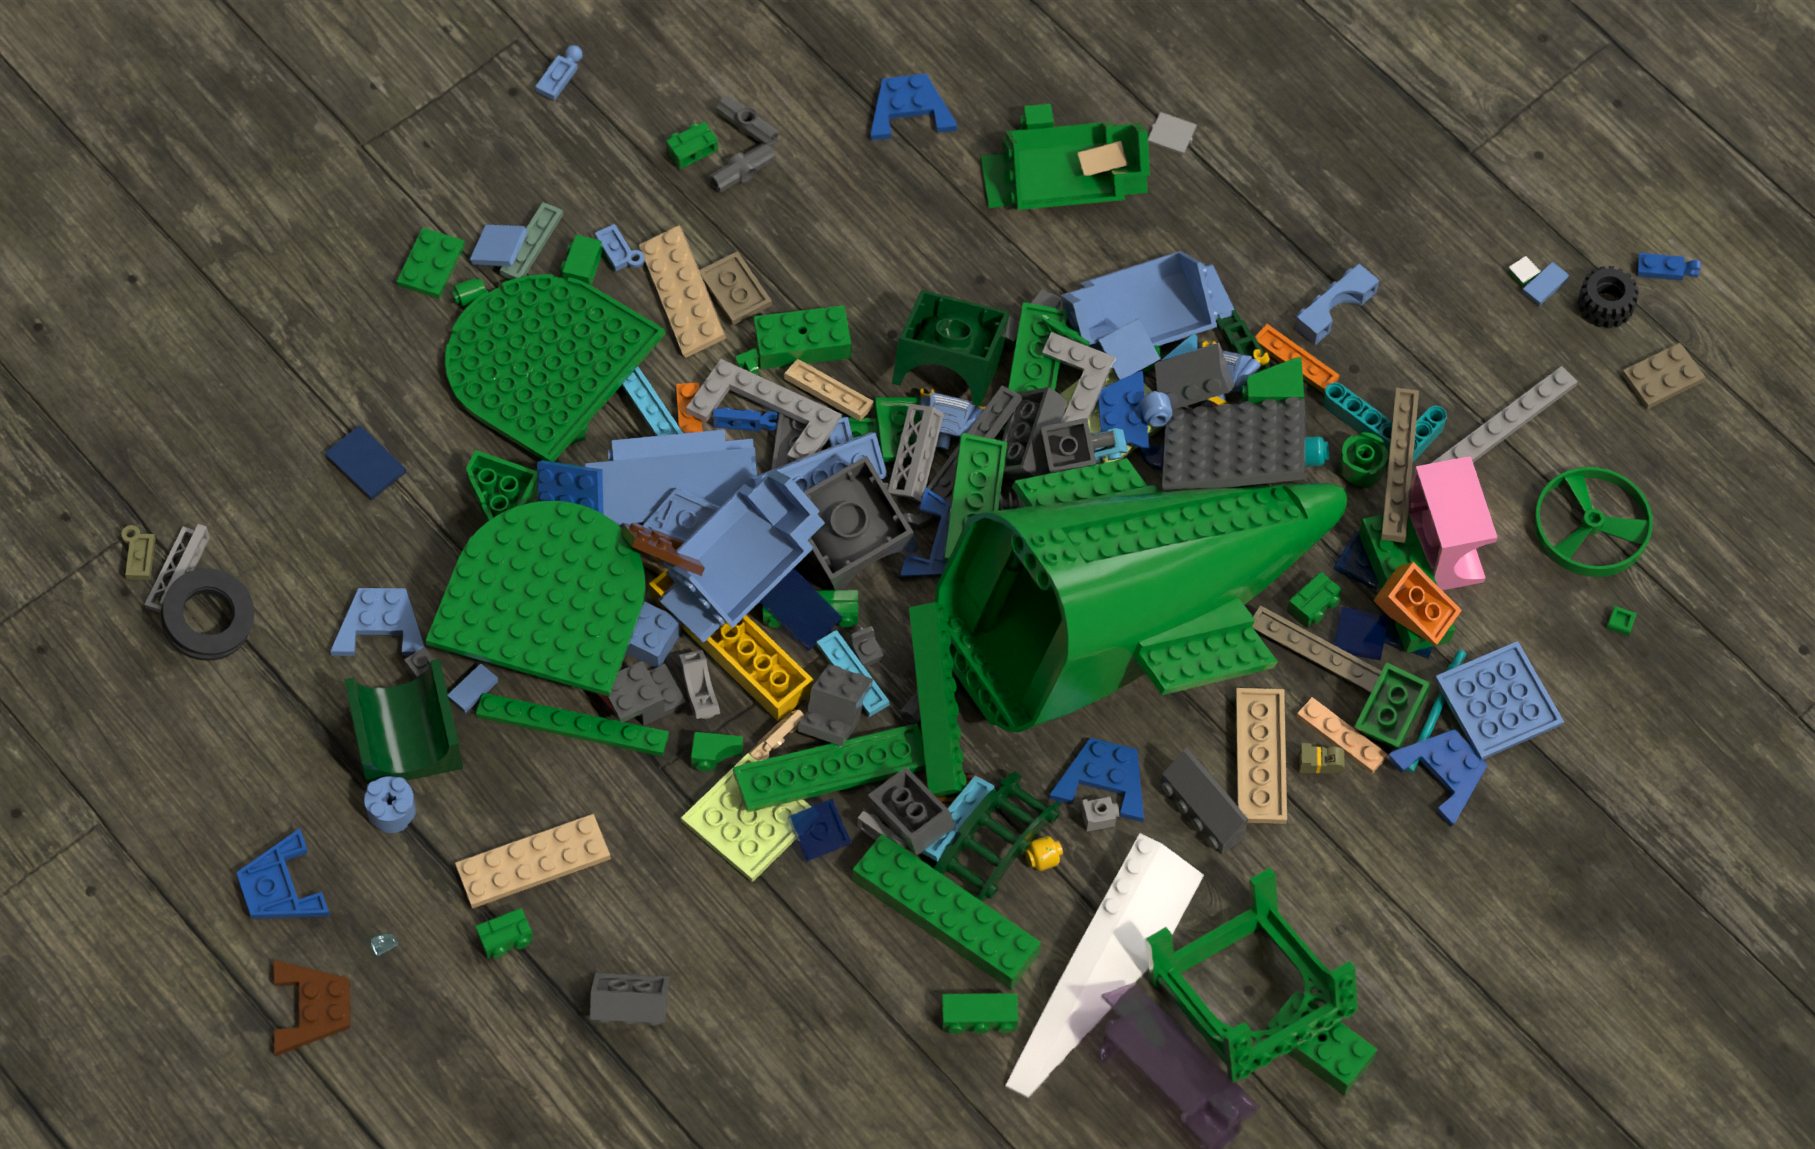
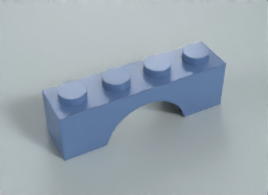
M1360 264L1354 269H1348L1339 282H1333L1326 293L1322 296L1318 295L1307 309L1303 308L1296 316L1295 329L1313 345H1316L1331 331L1333 320L1329 311L1341 303L1349 302L1363 305L1377 293L1379 280Z

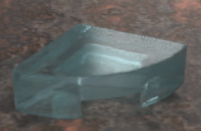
M383 934L371 939L373 950L377 956L399 944L393 934Z

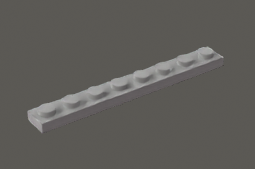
M1561 366L1432 463L1471 456L1474 463L1573 389L1578 381Z

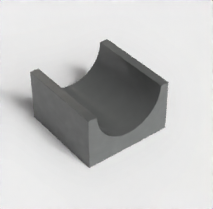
M867 456L804 491L805 495L820 511L818 516L825 523L808 539V542L814 547L811 552L834 590H846L849 582L860 571L887 555L900 551H908L912 554L919 550L912 529Z

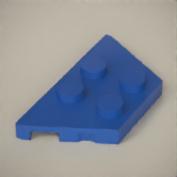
M1138 371L1103 388L1098 398L1100 432L1114 428L1123 429L1127 446L1132 444L1140 447L1142 452L1149 453L1147 423L1143 419L1140 405L1141 400L1145 397L1143 371Z

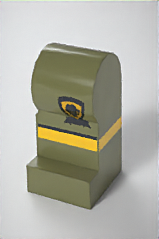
M1311 743L1301 744L1299 773H1340L1344 771V749L1340 747L1311 746Z

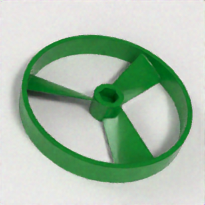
M1598 467L1576 468L1555 477L1542 491L1534 513L1535 534L1540 546L1548 557L1570 572L1589 577L1614 575L1635 564L1646 550L1653 527L1651 508L1642 491L1633 482L1619 473ZM1585 478L1605 480L1624 489L1638 503L1645 520L1604 516L1600 510L1593 509ZM1567 482L1585 514L1581 524L1582 527L1553 547L1546 538L1541 526L1540 506L1549 492L1560 484ZM1600 531L1642 545L1630 558L1608 566L1585 565L1570 559L1588 534L1595 535Z

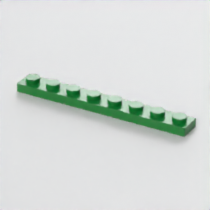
M482 693L476 713L477 718L662 757L664 756L669 738V731L626 722L620 723V721L487 693Z

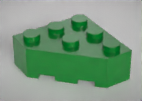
M477 450L474 451L466 467L468 484L486 523L509 509L534 502L538 494L537 471Z

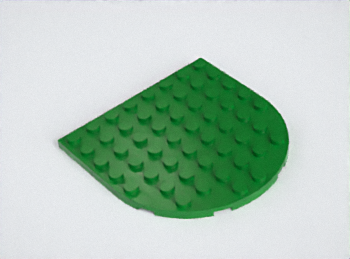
M553 274L528 275L503 282L501 287L491 292L486 291L463 311L452 328V335L449 344L446 346L445 366L453 393L460 404L472 416L542 460L554 462L666 333L664 328L583 281L571 277L568 279L554 277Z
M540 501L509 509L485 523L464 547L426 638V645L610 697L644 605L645 574L638 550L632 547L621 534L622 528L613 520L592 508L571 502Z

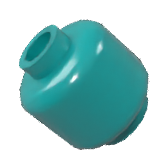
M1320 436L1305 437V467L1324 465L1325 461L1329 460L1328 442H1324Z

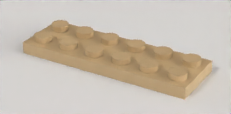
M680 225L640 244V249L644 254L646 264L685 358L726 339L724 330Z
M1236 688L1237 806L1248 818V823L1286 824L1284 689Z
M592 814L456 862L455 864L472 908L602 863L611 858L595 816Z

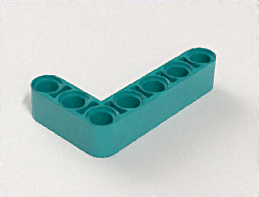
M1334 382L1327 385L1323 398L1324 407L1359 434L1368 432L1380 437L1384 441V445L1389 453L1391 438L1385 436H1391L1392 421L1342 384ZM1431 406L1416 421L1413 462L1443 431L1447 418L1444 408Z

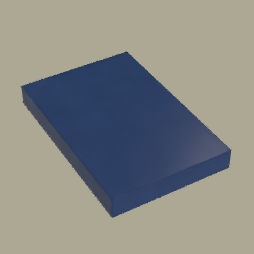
M360 425L325 452V457L371 501L407 473L406 468Z

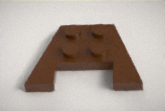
M622 522L621 534L632 547L702 576L705 567L698 559L677 553L676 550L684 542L660 531L644 528L634 522L631 524Z
M274 960L275 986L299 985V1028L274 1029L275 1056L351 1028L349 978Z

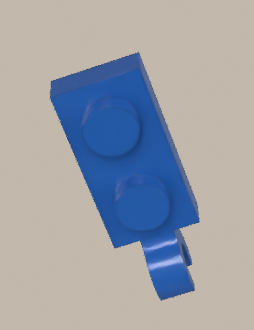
M1639 253L1637 276L1683 280L1684 275L1698 277L1699 270L1701 269V261L1691 260L1684 262V257L1649 253Z
M730 408L714 409V428L760 432V428L770 431L776 430V423L769 422L770 419L777 420V412L768 411L761 416V412H755L750 409L744 411L732 410Z

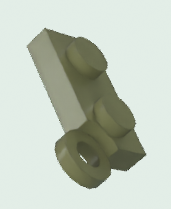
M134 525L126 526L121 533L124 542L129 544L126 579L150 580L156 540L155 535L141 534L139 528ZM135 532L134 537H127V534Z

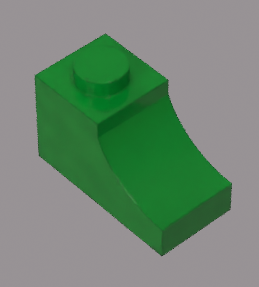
M695 732L691 756L692 768L702 772L716 771V766L722 760L731 756H742L743 737Z

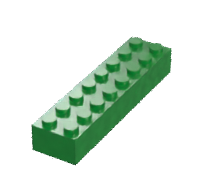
M881 834L853 869L854 883L1010 990L1013 989L1040 954L1041 942L883 834Z

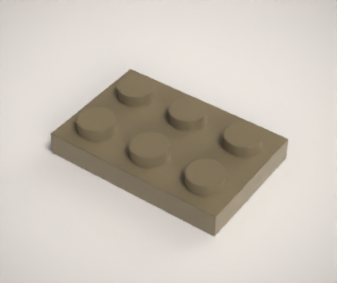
M738 251L699 270L705 286L732 325L772 306V300Z
M1681 343L1653 355L1622 372L1623 378L1646 409L1664 402L1705 380L1704 374Z

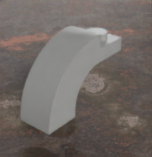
M703 650L680 654L683 677L694 717L697 719H708L720 714L719 704L712 688Z

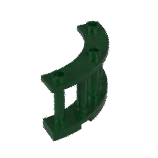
M1016 771L1000 782L1002 787L997 792L992 789L978 804L958 830L961 833L960 837L953 846L951 844L947 846L934 867L942 875L948 871H954L982 890L977 898L982 902L995 896L999 889L997 887L999 881L1019 854H1024L1030 846V841L1048 824H1053L1060 815L1058 810L1062 803L1057 801L1050 807H1047L1021 789L1019 783L1023 776ZM1016 796L1039 812L1040 815L1034 819L1007 799ZM996 808H1003L1029 827L1020 837H1017L991 819V813ZM980 826H986L1013 845L1003 859L974 840L973 835ZM964 848H970L997 867L987 882L959 863L958 857Z

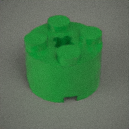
M1368 432L1360 433V435L1354 437L1353 435L1344 442L1340 456L1339 469L1341 477L1357 486H1364L1366 488L1374 486L1383 477L1389 453L1384 445V441L1377 435Z

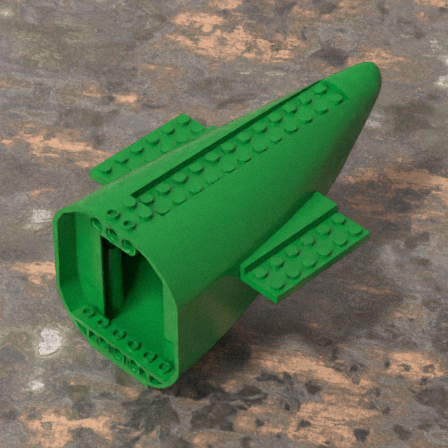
M1127 458L1016 480L1012 488L1026 507L982 512L967 519L937 583L935 602L945 606L949 616L947 631L951 636L949 649L954 662L952 670L991 726L996 725L1008 732L1019 733L1060 719L1099 701L1145 674L1159 693L1166 695L1273 669L1278 661L1252 628L1255 619L1244 605L1273 583L1337 524L1346 510V492L1338 485L1326 483L1240 486L1160 492L1155 485H1146Z

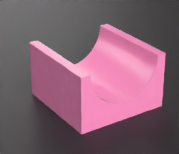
M1471 456L1416 466L1410 488L1408 513L1438 587L1441 590L1483 583L1485 575L1476 548L1494 543L1498 537Z

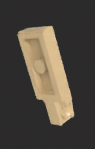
M800 710L790 711L758 741V744L748 754L757 761L768 759L771 748L776 749L785 741L783 737L788 732L793 733L796 731L805 715Z

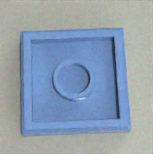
M485 225L470 258L472 264L513 266L528 232L525 226Z
M1139 318L1098 340L1104 353L1115 357L1112 368L1118 380H1122L1160 359Z

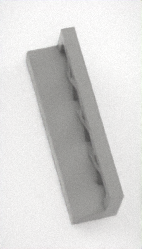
M909 404L888 488L890 495L908 497L916 502L922 501V494L927 485L944 413L931 406ZM915 411L924 412L922 420L915 424L913 421ZM916 433L918 436L917 441L910 446L908 439L912 434ZM910 455L912 458L911 464L904 469L902 465L903 460ZM905 477V489L897 490L898 481Z
M198 524L195 530L182 527L144 604L145 608L161 613L164 598L172 583L183 574L195 569L210 539L206 526ZM186 535L191 536V539L187 547L185 548L183 545L184 538ZM183 555L178 566L175 567L174 559ZM173 575L168 586L165 587L163 582L165 577ZM163 594L160 605L153 603L157 596Z

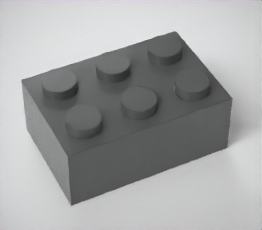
M907 767L868 795L873 811L905 842L916 856L955 827L950 811Z

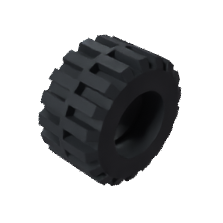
M1601 266L1599 270L1596 268L1591 270V274L1588 273L1585 276V280H1583L1578 297V308L1580 311H1583L1582 316L1585 319L1589 318L1591 324L1597 323L1598 327L1601 328L1603 325H1606L1607 328H1612L1613 325L1619 327L1622 322L1626 323L1634 312L1639 296V288L1636 286L1637 282L1635 279H1630V273L1627 272L1625 274L1623 272L1624 269L1619 268L1617 270L1614 269V266H1609V268ZM1609 293L1614 295L1618 300L1607 301L1601 298L1599 294Z

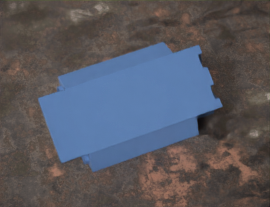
M1182 251L1081 282V289L1060 295L1064 310H1068V327L1078 332V335L1088 340L1090 342L1088 347L1101 352L1104 351L1098 342L1099 339L1138 318L1153 346H1160L1217 327V314L1223 319L1232 316V310H1234L1212 264L1205 266Z
M724 430L612 440V449L608 450L609 461L585 463L586 467L602 469L604 515L620 527L622 522L627 524L634 522L643 526L676 488L721 507L744 484L753 488L750 478L757 476L753 439L726 441Z
M774 469L754 488L744 484L676 550L677 553L698 559L705 567L702 576L665 561L663 564L669 569L666 573L675 583L657 600L703 643L721 625L727 624L733 628L814 548L808 542V539L825 524L818 516L820 511L792 478Z

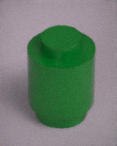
M472 278L454 285V290L451 293L456 304L460 303L461 306H465L485 293L486 288L481 278Z

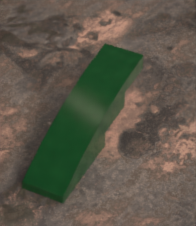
M1235 307L1232 310V316L1221 319L1219 314H1217V327L1232 353L1252 356L1251 359H1255L1253 353L1256 349H1260L1262 353L1260 357L1264 356L1255 335H1251L1245 321L1240 319ZM1269 363L1263 366L1260 365L1256 373L1271 368Z

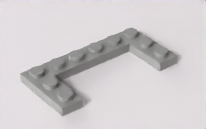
M1051 332L1043 349V356L1083 371L1061 423L1083 418L1089 420L1114 364L1115 357ZM1048 463L1046 466L1045 475L1050 474Z
M720 359L686 407L687 414L707 422L728 391L732 390L806 424V428L787 454V460L791 462L820 452L842 418L841 413L723 359Z

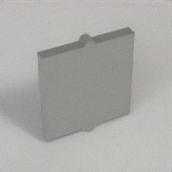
M1160 112L1156 123L1152 125L1148 143L1184 155L1188 144L1192 143V136L1197 125Z

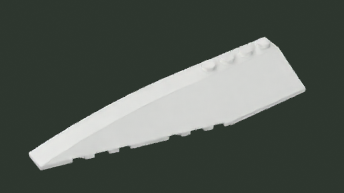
M1141 833L1139 834L1044 1009L1006 1084V1088L1029 1098L1046 1080L1053 1069L1061 1064L1067 1054L1073 1048L1075 1049L1082 1038L1088 1032L1090 1033L1116 1005V1002L1147 972L1149 965L1145 938L1164 927H1167L1172 934L1174 933L1204 874L1163 844Z

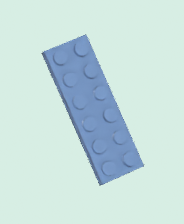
M875 432L867 433L774 469L792 478L803 492L865 456L869 458L881 479L888 477ZM770 471L750 478L753 488Z

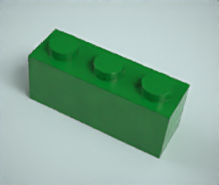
M1017 993L943 994V1031H948L950 1034H960L963 1031H973L976 1034L998 1031L999 1033L1007 1034L1017 1031Z

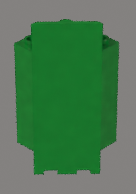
M1111 121L1005 131L1006 137L1002 138V147L1005 153L980 155L989 208L1015 205L1018 210L1118 201L1125 200L1124 195L1148 193L1147 176L1150 175L1148 131L1141 123L1113 125ZM1121 141L1127 161L1126 166L1088 176L1082 174L1077 152Z

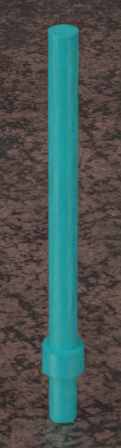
M1458 650L1452 664L1448 665L1446 671L1462 665L1466 653ZM1441 691L1437 695L1416 743L1427 740L1430 737L1446 701ZM1419 760L1407 768L1406 771L1413 773Z

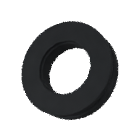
M196 569L183 574L169 587L161 608V625L168 641L182 654L197 660H219L236 652L246 641L254 621V605L246 587L234 576L217 569ZM200 594H210L222 599L231 612L229 627L222 633L215 635H204L193 630L186 623L183 615L186 602L193 596Z

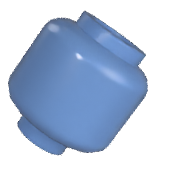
M1154 391L1141 400L1142 415L1147 424L1159 427L1165 425L1171 419L1173 412L1170 399L1166 394Z

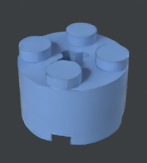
M383 777L368 785L364 801L370 823L385 833H396L404 830L416 814L413 792L406 783V780L401 777Z

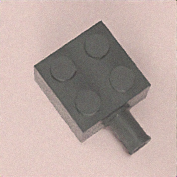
M1087 418L1041 427L1050 474L1096 465L1095 449L1116 445L1113 430L1093 435L1090 433Z

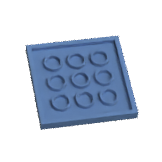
M1518 641L1439 674L1434 678L1480 760L1562 726L1564 723Z

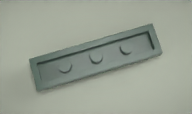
M544 202L541 204L526 228L528 232L513 266H502L500 275L511 280L526 276L563 217V210Z

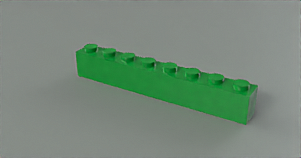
M932 602L909 607L928 789L936 797H947L960 794L964 790L966 776L962 770L964 755L959 742L961 729L957 723L959 708L954 696L956 683L952 677L954 662L949 649L951 636L947 631L949 616L945 606Z

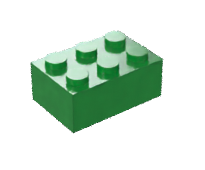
M1386 662L1356 722L1355 730L1395 750L1401 749L1431 688L1430 683Z

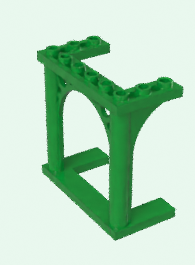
M1271 868L1249 879L1251 909L1178 951L1174 952L1172 933L1167 927L1145 938L1150 981L1156 988L1161 985L1225 1063L1227 1066V1076L1233 1083L1239 1079L1247 1078L1251 1072L1269 1065L1275 1058L1282 1054H1288L1294 1047L1303 1042L1310 1041L1316 1034L1323 1030H1329L1335 1023L1344 1018L1351 1017L1358 1011L1356 967L1351 961H1348L1331 971L1314 955L1278 912L1276 874ZM1262 927L1300 973L1305 986L1304 999L1298 1011L1288 1021L1277 1027L1263 1031H1250L1249 1026L1243 1022L1233 1028L1223 1023L1212 1013L1181 973ZM1313 989H1316L1317 993L1311 994L1310 992ZM1313 1001H1320L1325 1004L1317 1010L1308 1006ZM1251 1039H1254L1256 1042V1045L1253 1047Z

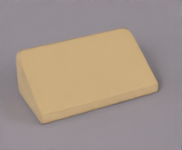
M1121 141L1077 152L1084 176L1127 165Z

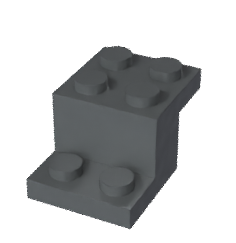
M643 661L619 671L610 697L606 696L620 723L638 716L643 726L687 706L686 700L666 664L648 671Z
M829 664L811 688L808 712L800 721L798 731L843 746L860 722L863 699L871 689L873 679L863 674L854 673L839 666Z

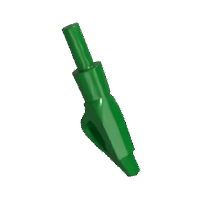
M1042 315V320L1052 333L1089 346L1090 342L1079 336L1078 332L1051 317Z

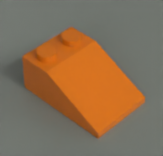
M1414 562L1398 566L1373 600L1389 617L1433 645L1439 643L1462 611Z

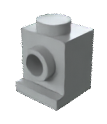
M1111 797L1087 801V799L1082 800L1081 812L1087 832L1115 826L1116 817H1119V809L1117 803H1112Z

